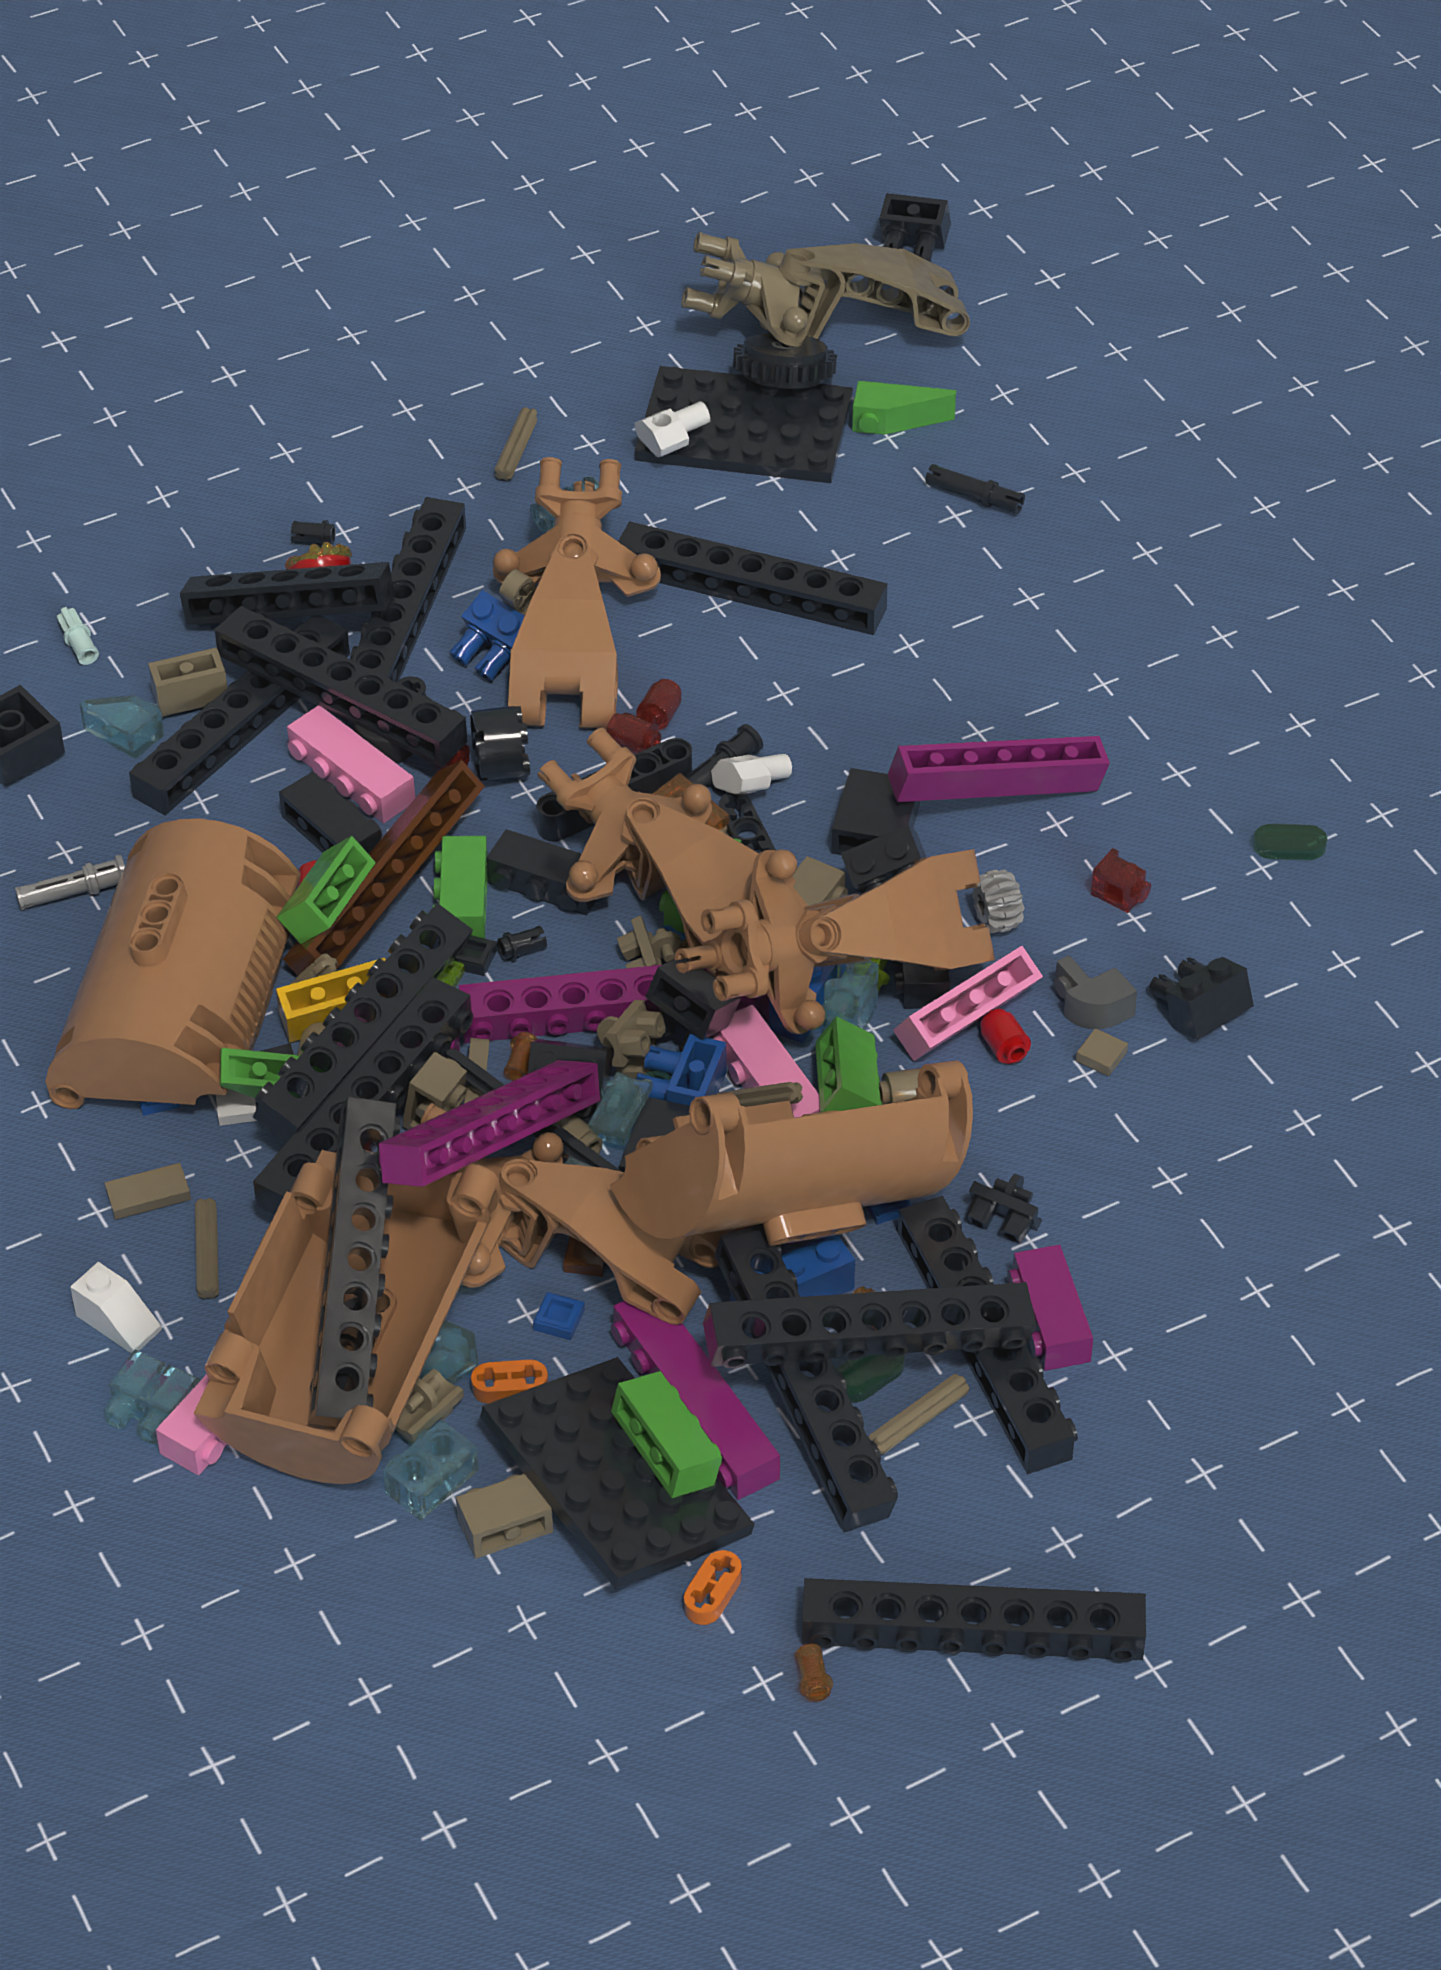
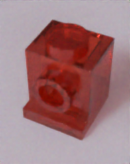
M1112 848L1093 869L1091 895L1129 913L1138 902L1142 903L1146 900L1151 890V883L1145 881L1146 870L1118 857L1119 851Z

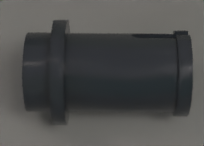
M294 520L291 526V533H295V535L291 536V540L293 543H320L322 547H327L328 544H334L336 528L334 524H329L328 520H323L322 523Z
M536 926L535 928L512 935L509 932L503 933L502 937L497 939L500 956L503 960L515 961L519 955L539 949H546V936L539 938L541 934H544V930L541 926Z

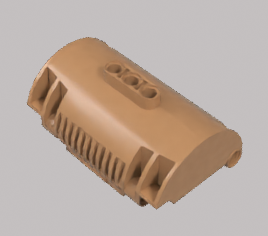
M200 818L178 819L161 823L147 830L136 840L130 850L127 864L122 871L58 1041L54 1058L48 1068L45 1082L49 1097L53 1103L66 1109H78L83 1105L85 1098L195 1105L197 1098L201 1095L227 1094V1091L230 1089L220 1086L221 1048L253 1050L273 993V987L280 969L281 957L290 934L288 929L278 920L277 915L295 892L301 874L290 859L275 845L239 826Z
M958 1060L926 1064L921 1067L918 1073V1088L915 1089L917 1096L908 1101L844 1111L830 1110L803 1114L801 1117L794 1118L790 1101L745 1107L740 1105L738 1098L733 1093L695 1097L691 1102L689 1115L673 1118L674 1131L666 1135L640 1139L636 1150L625 1156L626 1168L624 1175L620 1180L610 1184V1187L620 1206L632 1222L656 1238L674 1239L763 1224L768 1245L773 1246L852 1232L867 1226L862 1207L934 1195L945 1188L958 1174L967 1154L973 1121L972 1092L968 1081V1073L964 1065Z
M322 1150L316 1163L304 1164L290 1192L286 1191L227 1311L229 1317L225 1323V1330L219 1335L205 1364V1371L209 1382L194 1411V1415L222 1441L257 1462L302 1479L333 1484L357 1483L373 1475L381 1461V1451L391 1440L491 1219L490 1214L496 1209L501 1198L502 1191L499 1179L488 1168L470 1164L465 1167L463 1173L454 1171L424 1187L388 1183L387 1194L393 1195V1208L390 1219H385L383 1234H389V1248L387 1257L385 1259L381 1258L379 1273L385 1274V1288L382 1298H377L376 1312H383L379 1313L381 1314L378 1338H373L371 1353L377 1354L378 1357L375 1377L369 1378L368 1393L373 1394L374 1397L373 1408L357 1405L345 1414L337 1427L310 1424L308 1421L311 1402L310 1384L314 1373L336 1153ZM365 1176L356 1177V1184L361 1190L366 1192L374 1190L373 1183L369 1178ZM361 1215L352 1216V1223L355 1228L360 1231H368L370 1229L369 1222L365 1217ZM356 1254L348 1255V1263L353 1269L357 1271L366 1269V1264L362 1257ZM345 1294L343 1297L344 1303L347 1300L357 1296L353 1294ZM343 1346L346 1350L355 1351L354 1346Z

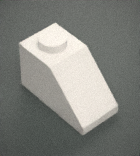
M97 1262L70 1286L76 1316L133 1355L140 1351L162 1330L160 1323L128 1281L100 1262Z

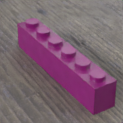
M1100 736L898 746L888 772V777L897 802L1098 791L1110 762Z
M626 1301L614 1305V1323L611 1324V1331L616 1342L620 1346L625 1345L628 1348L633 1364L640 1374L646 1373L648 1375L661 1371L670 1385L677 1389L682 1402L690 1413L698 1418L700 1427L710 1441L715 1443L720 1450L722 1461L717 1478L723 1486L729 1488L735 1498L740 1500L780 1480V1454L715 1366L710 1365L709 1358L684 1324H669Z

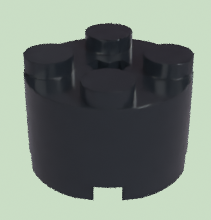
M521 706L471 711V739L477 759L475 767L478 779L480 781H492L530 775L528 754H525L524 747L525 744H528L526 723H523Z

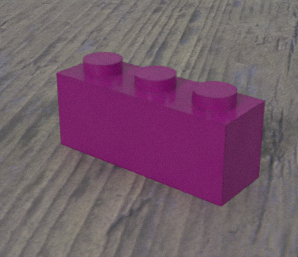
M1061 1245L1014 1253L1013 1269L1008 1270L1007 1273L1008 1283L1027 1282L1037 1324L1029 1340L1033 1356L1040 1357L1044 1371L1091 1362L1093 1335Z

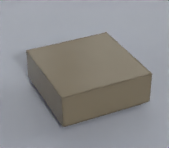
M1095 1028L1076 1052V1061L1110 1076L1128 1052V1043Z

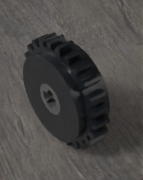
M763 333L751 336L744 341V344H737V347H734L733 367H736V371H742L743 376L747 380L759 385L785 389L808 388L821 384L826 380V377H833V374L836 373L837 354H834L833 350H827L828 347L824 342L807 336L801 346L794 347L778 341L771 333Z

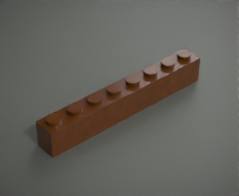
M462 760L437 771L369 853L376 862L332 926L302 944L297 941L284 956L283 960L297 976L312 963H315L314 961L322 954H328L331 958H336L338 962L337 969L440 843L443 836L449 832L485 787L483 783Z

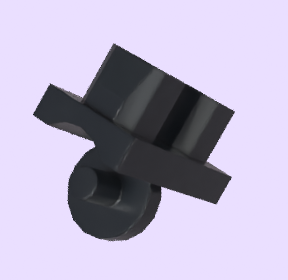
M1013 1174L1009 1182L997 1178L993 1188L974 1181L969 1190L972 1199L967 1214L969 1222L982 1229H988L995 1214L1002 1216L1006 1219L1000 1229L1001 1235L1018 1244L1022 1242L1030 1228L1035 1231L1038 1230L1042 1219L1037 1216L1038 1207L1029 1204L1032 1200L1033 1192L1023 1189L1024 1177L1019 1174Z

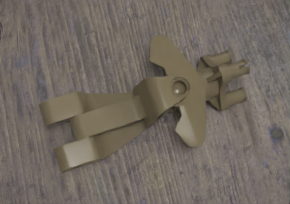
M698 232L694 240L693 252L706 254L701 262V265L705 267L700 268V276L719 280L717 290L713 294L686 287L681 300L682 308L708 313L709 317L719 320L740 302L760 321L762 328L769 331L778 341L794 347L801 346L807 336L818 339L841 297H851L909 312L912 314L915 325L918 328L949 336L962 335L970 326L969 315L964 303L958 299L959 291L950 271L905 249L859 243L787 249L785 254L782 252L771 253L765 263L754 259L747 260L739 246V240L726 236L723 239ZM707 255L714 256V257H718V258H720V260H719V259H715V258H711V257H709V256H707ZM855 276H864V278L858 282L851 281ZM886 284L893 286L888 290H882V287ZM943 285H948V288L946 290H942L939 287ZM959 313L956 318L947 319L949 315Z

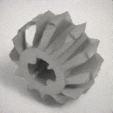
M997 869L980 875L981 882L977 883L978 887H974L972 892L974 899L973 907L976 909L977 919L981 921V924H985V927H989L990 933H1003L1018 927L1019 923L1023 922L1025 907L1022 903L1023 895L1019 890L1020 884L1015 881V876L1005 869L1000 871Z

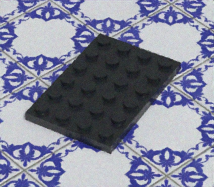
M660 366L645 418L667 409L676 412L700 401L706 405L709 411L710 422L687 432L689 436L687 446L662 457H657L638 438L635 448V461L832 483L853 398V388L826 384L799 389L774 388L753 383L741 374Z
M618 1357L483 1405L480 1414L483 1422L543 1496L614 1589L752 1535L755 1524L718 1478H716L715 1485L675 1498L670 1497L611 1412L618 1383L635 1379Z

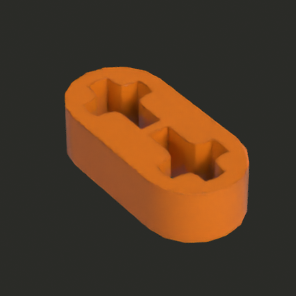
M537 1360L483 1363L477 1366L471 1375L473 1396L478 1401L487 1404L548 1382L547 1368ZM526 1377H534L533 1384H526ZM485 1380H494V1386L486 1387Z
M719 1550L711 1553L705 1559L684 1594V1611L688 1620L695 1624L708 1625L720 1617L742 1580L741 1560L736 1554L727 1550ZM725 1567L729 1568L730 1573L724 1572L717 1582L716 1571L721 1572ZM709 1593L710 1604L705 1603L701 1608L696 1607V1602H703Z

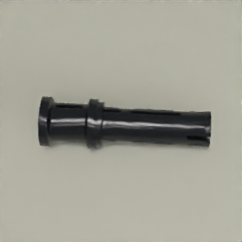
M748 724L741 725L737 728V734L732 738L717 744L715 753L670 788V792L674 793L672 797H682L687 787L692 784H702L705 787L710 786L713 783L711 770L720 759L758 753L763 749V740L759 733Z

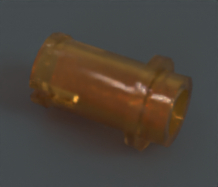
M520 1032L512 1038L510 1042L512 1050L503 1071L505 1077L509 1080L514 1081L528 1074L531 1042L538 1039L535 1035L529 1032Z
M806 1644L795 1652L802 1679L799 1683V1689L809 1701H822L831 1694L833 1679L826 1672L821 1647L817 1644Z

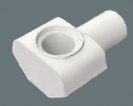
M699 401L676 412L667 409L635 422V429L639 439L657 457H662L687 446L689 443L687 432L709 423L710 414L706 405Z
M786 754L765 757L744 755L720 759L711 770L712 782L716 788L725 790L728 793H754L759 790L768 789L772 780L788 778L792 773V763Z

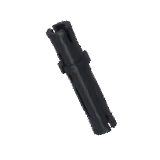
M932 464L928 469L933 474L928 472L926 474V484L979 500L987 507L994 505L1018 514L1022 510L1018 503L1024 505L1025 502L1024 493L1001 487L998 482L993 480L985 482L939 467L936 464Z

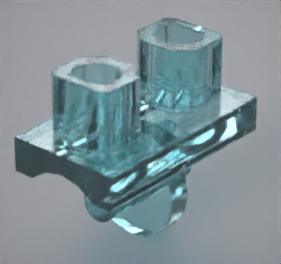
M617 1072L613 1080L607 1081L601 1090L603 1098L589 1122V1128L592 1132L603 1134L606 1142L626 1145L631 1136L630 1130L653 1089L652 1080H636Z

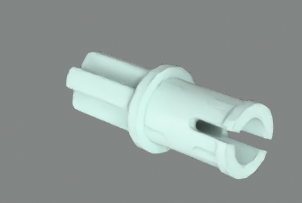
M63 607L61 613L57 615V620L64 632L65 643L72 647L80 664L88 665L95 662L99 652L90 638L91 631L89 627L82 623L74 608L67 609V607Z

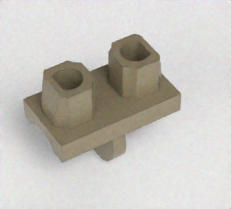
M641 915L631 919L633 931L617 938L619 947L627 961L641 954L643 956L625 965L626 968L663 965L661 959H664L665 962L675 959L676 951L682 947L680 937L675 932L660 928L656 931V935L653 936L652 932L647 931Z
M634 1000L619 1018L613 1016L604 1018L597 1027V1035L603 1046L614 1049L613 1067H624L631 1057H645L650 1051V1038H661L666 1028L661 1012L647 1011L645 1000Z
M434 1368L422 1379L418 1378L396 1426L398 1436L410 1445H416L425 1437L424 1432L435 1422L444 1420L453 1412V1406L464 1397L463 1389L449 1383Z

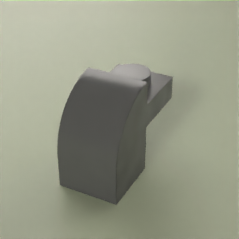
M1070 956L1057 961L1054 986L1059 996L1065 999L1064 1017L1070 1022L1083 1028L1105 1029L1135 1016L1137 990L1116 967L1090 979Z

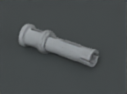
M121 854L116 855L114 860L96 865H92L91 862L86 863L85 866H82V870L30 885L15 887L20 909L24 910L35 905L88 891L89 894L96 895L99 894L101 889L118 885L122 871L125 868Z

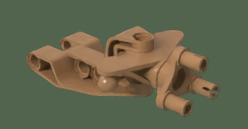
M553 457L542 458L540 460L539 486L535 489V502L543 506L556 518L554 527L518 552L506 548L501 549L494 556L493 576L501 585L507 575L514 569H518L530 577L535 585L539 582L511 649L508 706H521L523 723H526V726L544 727L547 694L580 695L581 718L579 728L598 729L603 727L605 729H615L618 661L599 582H611L626 597L652 590L659 584L661 579L658 563L652 555L646 553L636 555L602 531L601 518L622 504V491L619 489L622 464L617 460H602L599 464V488L595 490V485L592 482L585 481V490L583 492L582 481L573 483V491L562 490L560 488L562 461Z
M603 727L595 730L587 740V744L606 762V765L595 774L584 780L577 773L572 774L570 778L555 760L548 761L540 768L542 772H538L537 776L557 795L556 801L565 810H579V814L587 823L595 825L579 861L574 863L569 871L566 891L573 900L588 902L613 895L615 875L625 868L641 900L647 899L664 886L667 887L680 914L689 948L702 946L704 942L716 938L722 932L708 934V932L703 930L701 914L704 910L728 907L731 902L750 899L753 866L758 853L720 830L706 824L712 814V799L709 789L704 785L692 784L687 787L683 796L678 798L633 791L628 784L636 757L627 747L622 748ZM792 888L791 892L801 906H808L798 892ZM708 970L715 978L722 975H731L724 971Z
M784 849L762 851L756 856L754 861L750 899L731 902L728 907L704 910L701 914L703 930L708 932V934L722 932L716 938L704 942L702 946L678 949L675 953V960L688 958L689 961L676 964V967L681 973L707 968L710 971L718 970L731 974L717 976L713 982L715 996L720 1001L740 996L755 998L764 996L767 993L784 1027L792 1034H803L808 1030L819 1028L825 1021V1010L816 1001L817 994L809 988L814 967L871 961V958L928 966L933 967L935 971H943L993 961L995 956L989 927H985V924L969 927L963 926L957 890L978 887L977 883L981 882L975 849L916 859L913 866L862 895H859V893L805 907L801 906L791 892L796 882L792 876L797 870L795 855L791 851Z
M431 1103L427 1107L420 1124L447 1111ZM541 1133L534 1140L533 1148L522 1155L498 1158L483 1157L471 1163V1165H480L488 1168L496 1174L499 1179L502 1195L496 1209L490 1214L491 1219L462 1282V1285L470 1288L482 1286L505 1271L506 1266L499 1246L503 1247L522 1265L533 1268L556 1233H563L585 1243L609 1265L614 1273L624 1301L664 1322L679 1325L683 1323L702 1291H700L698 1285L691 1278L674 1268L675 1264L673 1261L679 1254L701 1266L708 1268L716 1267L718 1263L714 1255L721 1235L736 1231L734 1228L674 1239L652 1236L632 1222L620 1206L610 1187V1184L620 1180L624 1172L600 1167L563 1164V1143L561 1138L555 1133ZM465 1167L458 1169L456 1171L463 1173Z

